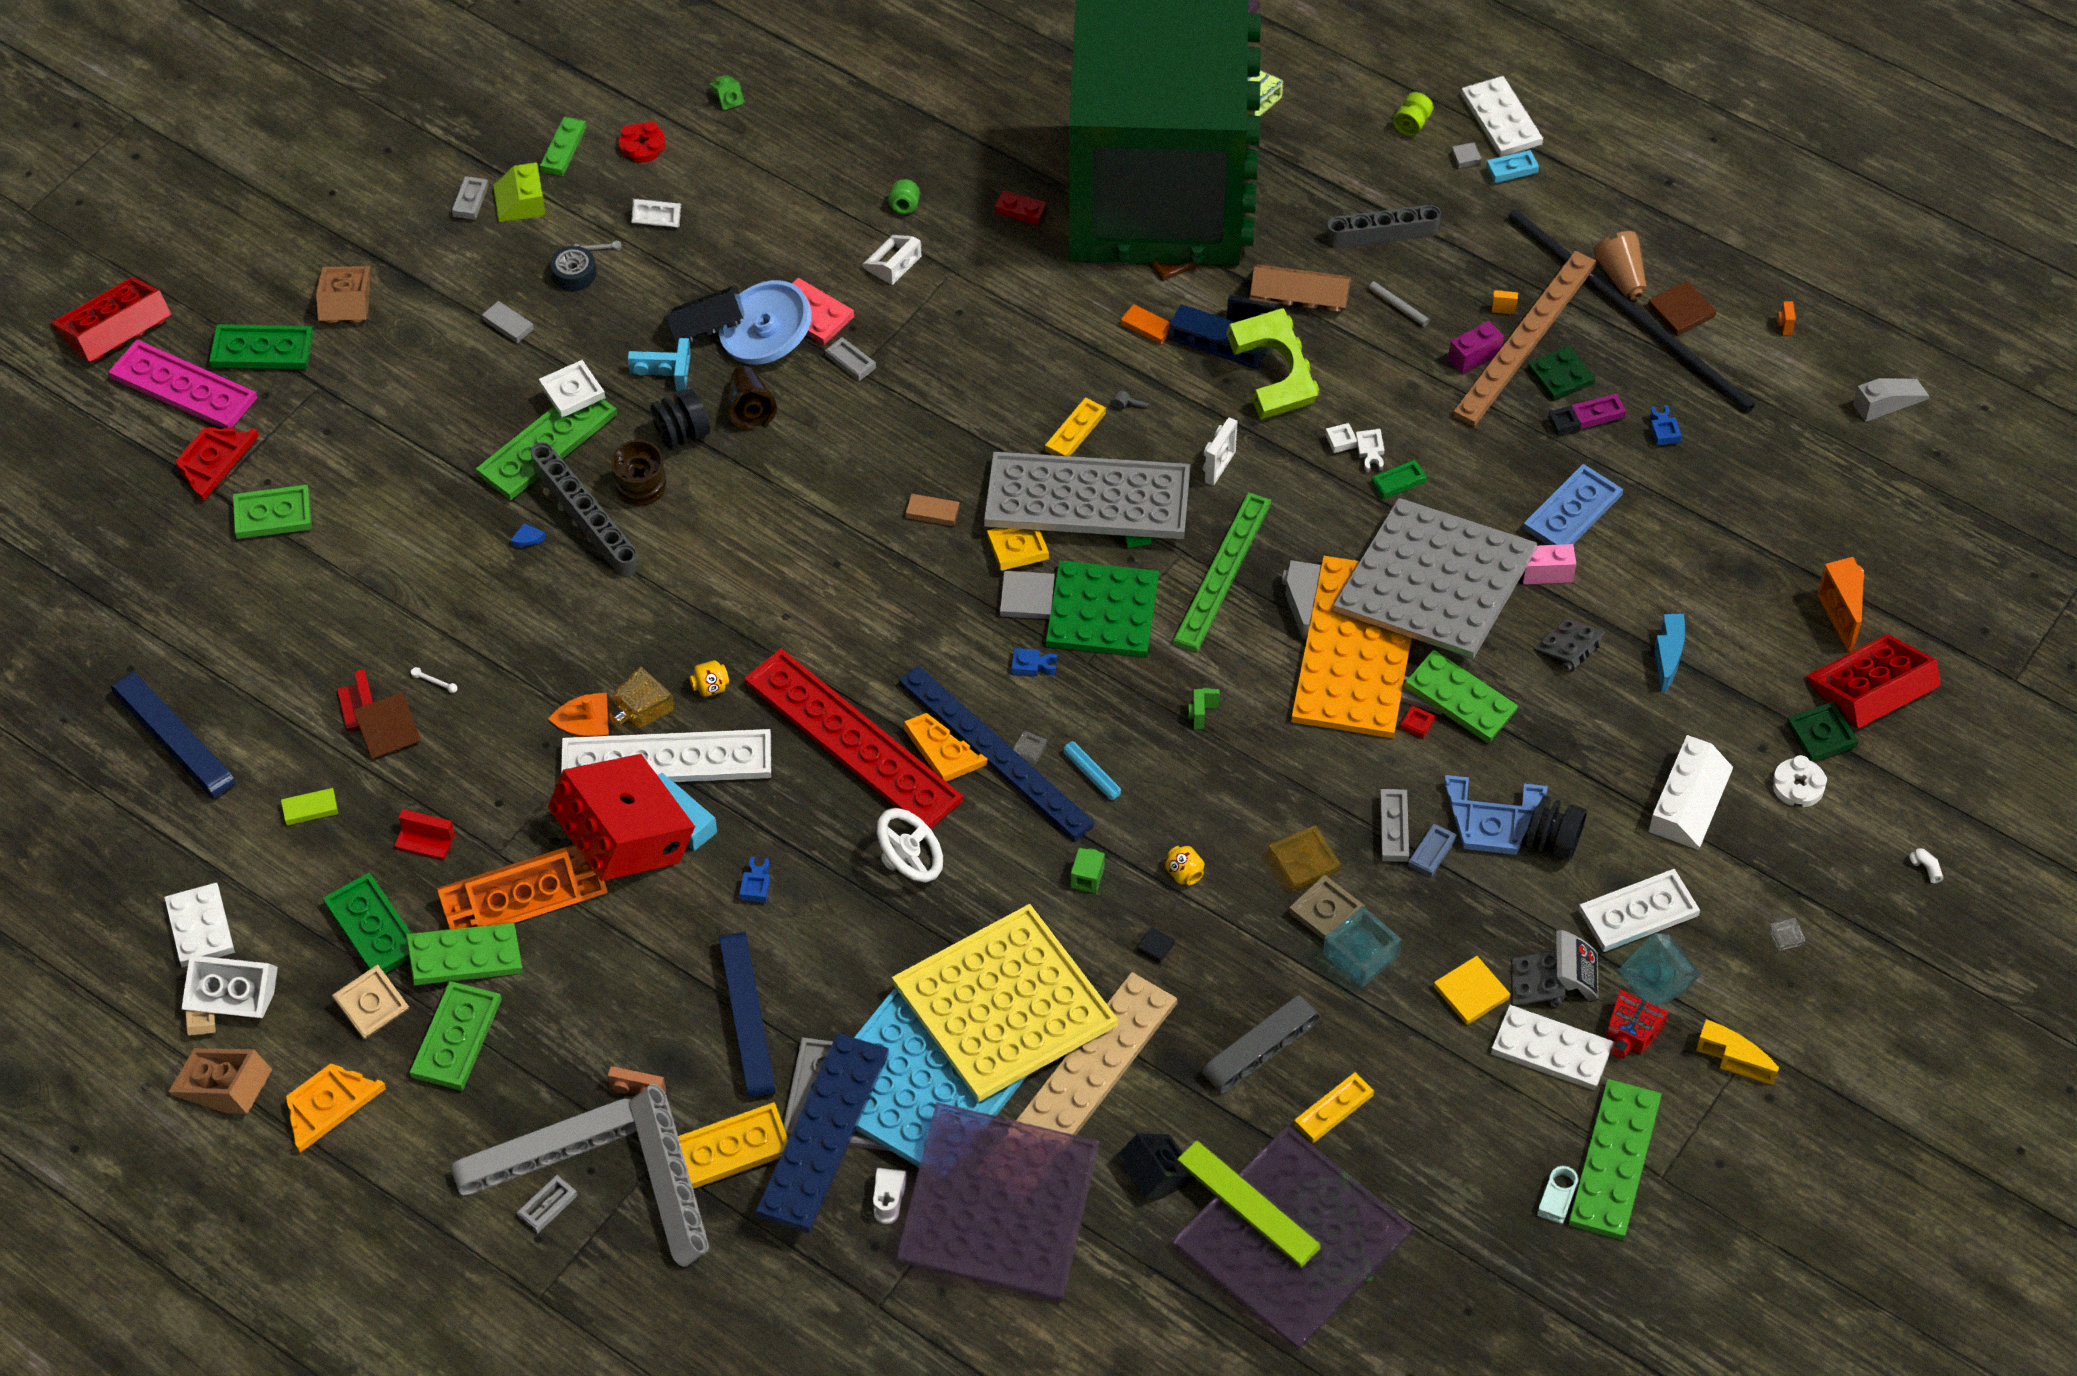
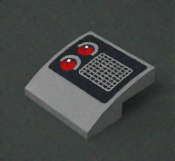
M1563 930L1556 931L1557 978L1567 990L1578 988L1588 1001L1599 999L1597 951L1583 939Z

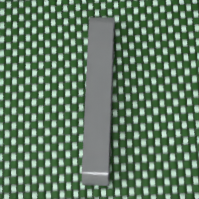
M650 1084L631 1099L630 1107L671 1255L679 1265L688 1266L708 1251V1241L667 1096L660 1086Z
M621 1099L456 1161L451 1165L450 1170L461 1195L474 1194L637 1132L630 1107L631 1100Z

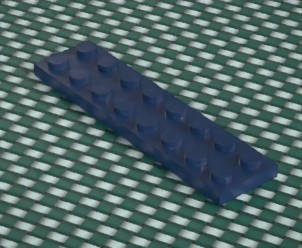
M841 1033L836 1034L759 1203L756 1217L810 1234L888 1058L889 1048Z

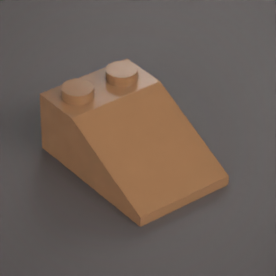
M370 266L322 267L316 292L318 321L324 320L327 323H335L339 320H349L356 323L367 320Z
M194 1048L170 1088L169 1093L172 1096L224 1113L247 1114L260 1090L265 1085L272 1069L255 1049Z

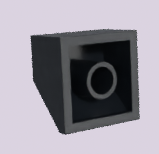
M1231 294L1228 297L1227 320L1239 322L1279 310L1280 302Z
M1137 1133L1116 1155L1122 1163L1123 1170L1131 1176L1137 1185L1138 1192L1148 1199H1163L1197 1180L1178 1164L1177 1159L1183 1153L1170 1134Z

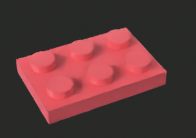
M797 278L792 283L802 290L811 306V323L806 335L820 344L825 345L854 317L853 309L800 278Z

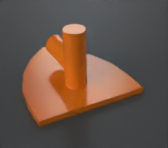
M607 693L584 695L570 700L559 707L548 718V721L558 729L571 735L580 737L609 736Z

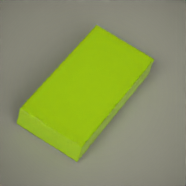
M333 788L281 799L286 826L339 814Z

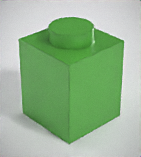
M1078 849L1071 872V888L1097 894L1105 868V853L1095 849Z

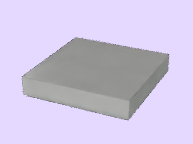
M1004 571L1000 616L1050 619L1055 574Z

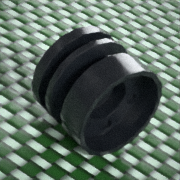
M688 387L674 393V404L668 397L662 398L661 403L655 401L650 404L655 429L669 450L677 449L678 443L681 446L686 445L687 435L695 441L710 434L707 414L699 397L692 388Z
M1544 795L1532 813L1527 829L1526 848L1533 850L1538 839H1540L1539 852L1543 853L1549 843L1554 844L1552 850L1553 857L1570 862L1584 828L1587 809L1570 804L1565 813L1562 814L1560 813L1561 800L1557 799L1550 810L1551 797Z

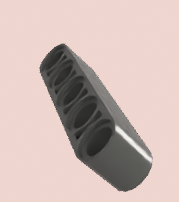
M1425 205L1333 217L1327 223L1326 242L1330 247L1344 248L1435 236L1439 232L1441 211L1436 206Z
M1301 995L1296 996L1212 1059L1204 1067L1202 1075L1220 1093L1228 1092L1310 1030L1318 1022L1320 1013Z

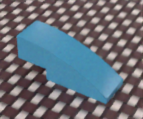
M1664 614L1660 629L1661 635H1657L1654 654L1661 692H1667L1679 667L1685 639L1684 614Z

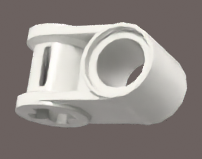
M877 1169L873 1201L874 1217L879 1223L891 1224L898 1219L901 1200L905 1190L906 1171Z

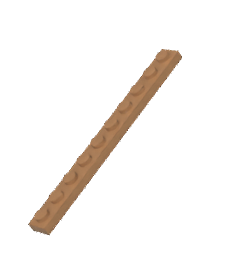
M1577 251L1572 254L1456 407L1453 413L1454 418L1472 427L1477 425L1595 268L1596 260Z

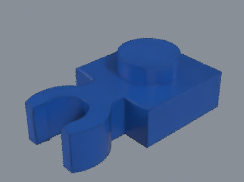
M1664 405L1663 413H1658L1655 406L1651 408V430L1656 445L1681 442L1682 435L1676 417L1669 418L1670 408L1668 405Z
M1014 648L1012 675L1037 677L1038 671H1043L1047 675H1055L1056 666L1048 664L1057 663V655L1049 653L1040 656V650Z
M751 857L749 860L750 872L743 873L739 894L740 900L766 903L771 882L770 874H767L770 870L769 859L765 858L764 864L758 867L755 865V857Z

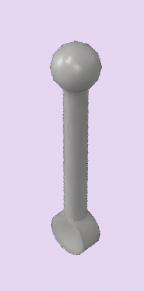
M614 241L612 244L586 245L581 247L588 250L613 249L619 251L621 249V242Z

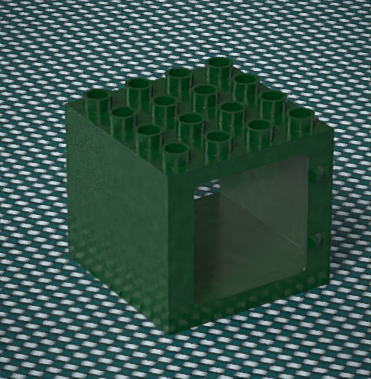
M1076 0L1069 124V261L1151 263L1157 261L1163 264H1184L1187 262L1201 265H1240V246H1253L1254 218H1242V213H1255L1256 185L1244 183V179L1257 180L1258 151L1246 150V145H1259L1260 116H1247V111H1259L1260 81H1247V77L1260 76L1261 47H1248V42L1260 43L1261 14L1248 13V0Z

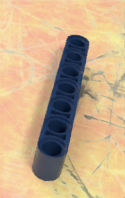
M130 672L111 685V689L117 699L212 799L235 785V780L226 767L135 672Z
M746 931L719 936L748 1099L776 1094Z

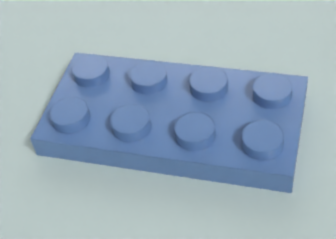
M1582 464L1524 522L1523 530L1546 545L1574 544L1622 496L1623 489Z

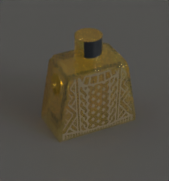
M640 666L614 692L617 709L612 711L609 716L617 726H620L629 719L637 728H642L675 710L673 695Z

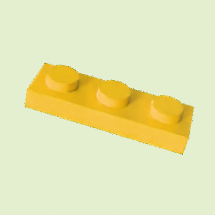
M1085 397L1046 443L1045 451L1055 456H1071L1105 416L1106 408Z
M1353 1073L1294 1120V1126L1313 1144L1373 1097L1374 1090L1361 1077Z

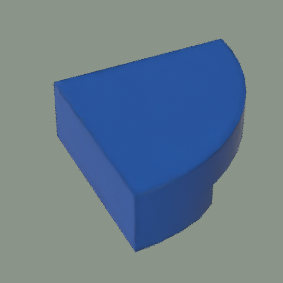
M524 523L510 540L511 546L524 548V546L534 543L537 545L546 538L545 532Z

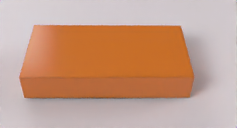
M1134 304L1121 319L1122 326L1160 345L1169 336V321Z

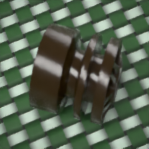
M630 440L621 444L614 451L611 458L615 490L618 496L627 504L635 506L649 505L656 502L666 489V475L661 451L656 445L645 440Z

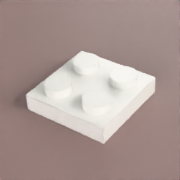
M583 360L539 379L541 388L561 417L605 399L604 390Z
M1228 417L1225 424L1218 427L1215 439L1212 443L1209 442L1204 450V456H1206V462L1203 467L1205 483L1212 486L1215 485L1236 452L1237 421Z

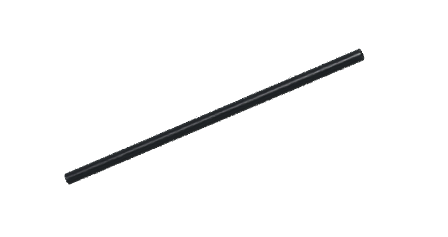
M1517 209L1510 212L1508 218L1566 264L1572 256L1570 252ZM1593 271L1585 280L1744 411L1749 413L1753 410L1755 403L1597 274Z

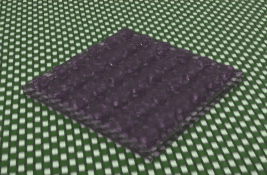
M936 1102L896 1261L1063 1301L1100 1141Z
M1287 1125L1238 1175L1320 1244L1321 1249L1302 1267H1299L1217 1196L1173 1239V1245L1299 1351L1414 1233V1227Z

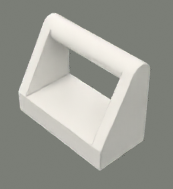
M892 235L862 266L868 272L893 285L921 257V241L913 236ZM894 246L900 249L888 262H879Z

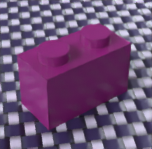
M1487 321L1451 340L1448 360L1463 375L1494 359L1502 348L1504 335L1490 321Z

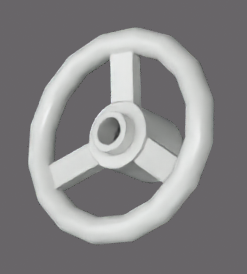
M893 808L884 811L877 821V837L883 850L881 858L884 865L890 870L897 869L900 873L915 881L928 882L936 879L943 869V854L932 830L921 818L908 810ZM892 819H900L914 826L916 830L911 835L902 834L899 836L888 827V823ZM923 838L928 843L933 857L932 867L928 871L918 858L920 854L919 842Z

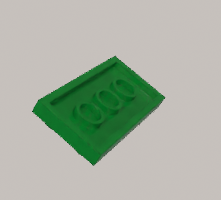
M217 324L210 356V365L213 368L307 369L314 334L313 327Z
M370 872L323 897L325 906L369 970L379 965L385 974L409 961L406 936L412 933Z

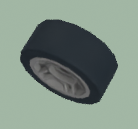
M568 246L556 251L551 257V276L553 282L559 288L567 291H577L588 287L594 281L596 265L593 254L588 249L581 246Z

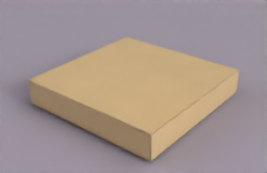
M376 965L332 995V998L363 1040L409 1010L408 1004L379 965Z

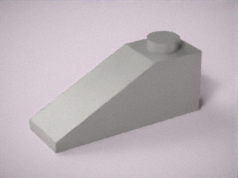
M1879 378L1857 387L1853 406L1864 421L1867 422L1929 399V395L1917 379Z
M1291 560L1289 570L1284 569L1282 585H1286L1285 595L1301 637L1307 640L1321 565Z

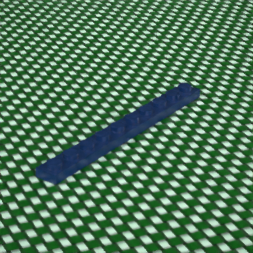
M919 665L899 679V685L961 741L969 744L970 749L978 756L980 754L988 759L987 764L1074 842L1094 827V821Z

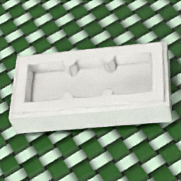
M633 199L632 223L679 227L681 203Z

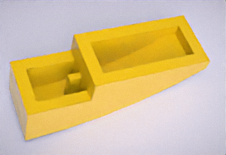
M1707 1019L1705 1020L1696 1051L1722 1059L1721 1069L1774 1085L1779 1067L1767 1054L1740 1034L1725 1026Z

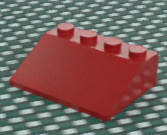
M132 276L52 321L51 324L80 357L90 362L101 359L104 353L111 349L122 347L128 339L143 335L149 327L165 322V318L172 314L160 290Z
M1886 634L1806 675L1807 681L1827 703L1834 702L1846 722L1856 728L1864 727L1879 717L1885 716L1889 712L1907 705L1910 701L1926 695L1933 689L1941 686L1937 660L1890 634Z

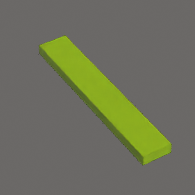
M1196 1140L1177 1159L1178 1164L1299 1267H1302L1321 1249L1320 1244L1199 1141Z

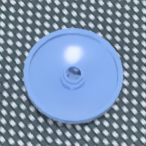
M780 280L766 281L751 286L739 294L745 313L744 318L740 319V324L730 328L727 327V324L719 327L720 341L732 358L745 364H765L785 356L802 341L811 323V306L802 290L796 285Z

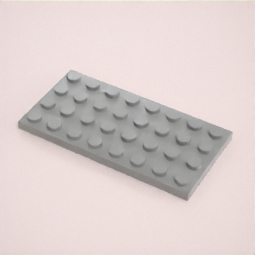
M994 452L984 527L1184 539L1190 464Z

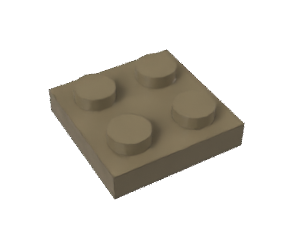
M1323 875L1289 907V914L1330 944L1364 912L1365 905L1326 875Z

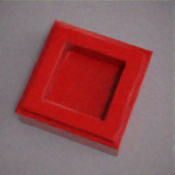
M1411 706L1400 724V729L1424 739L1435 721V715Z

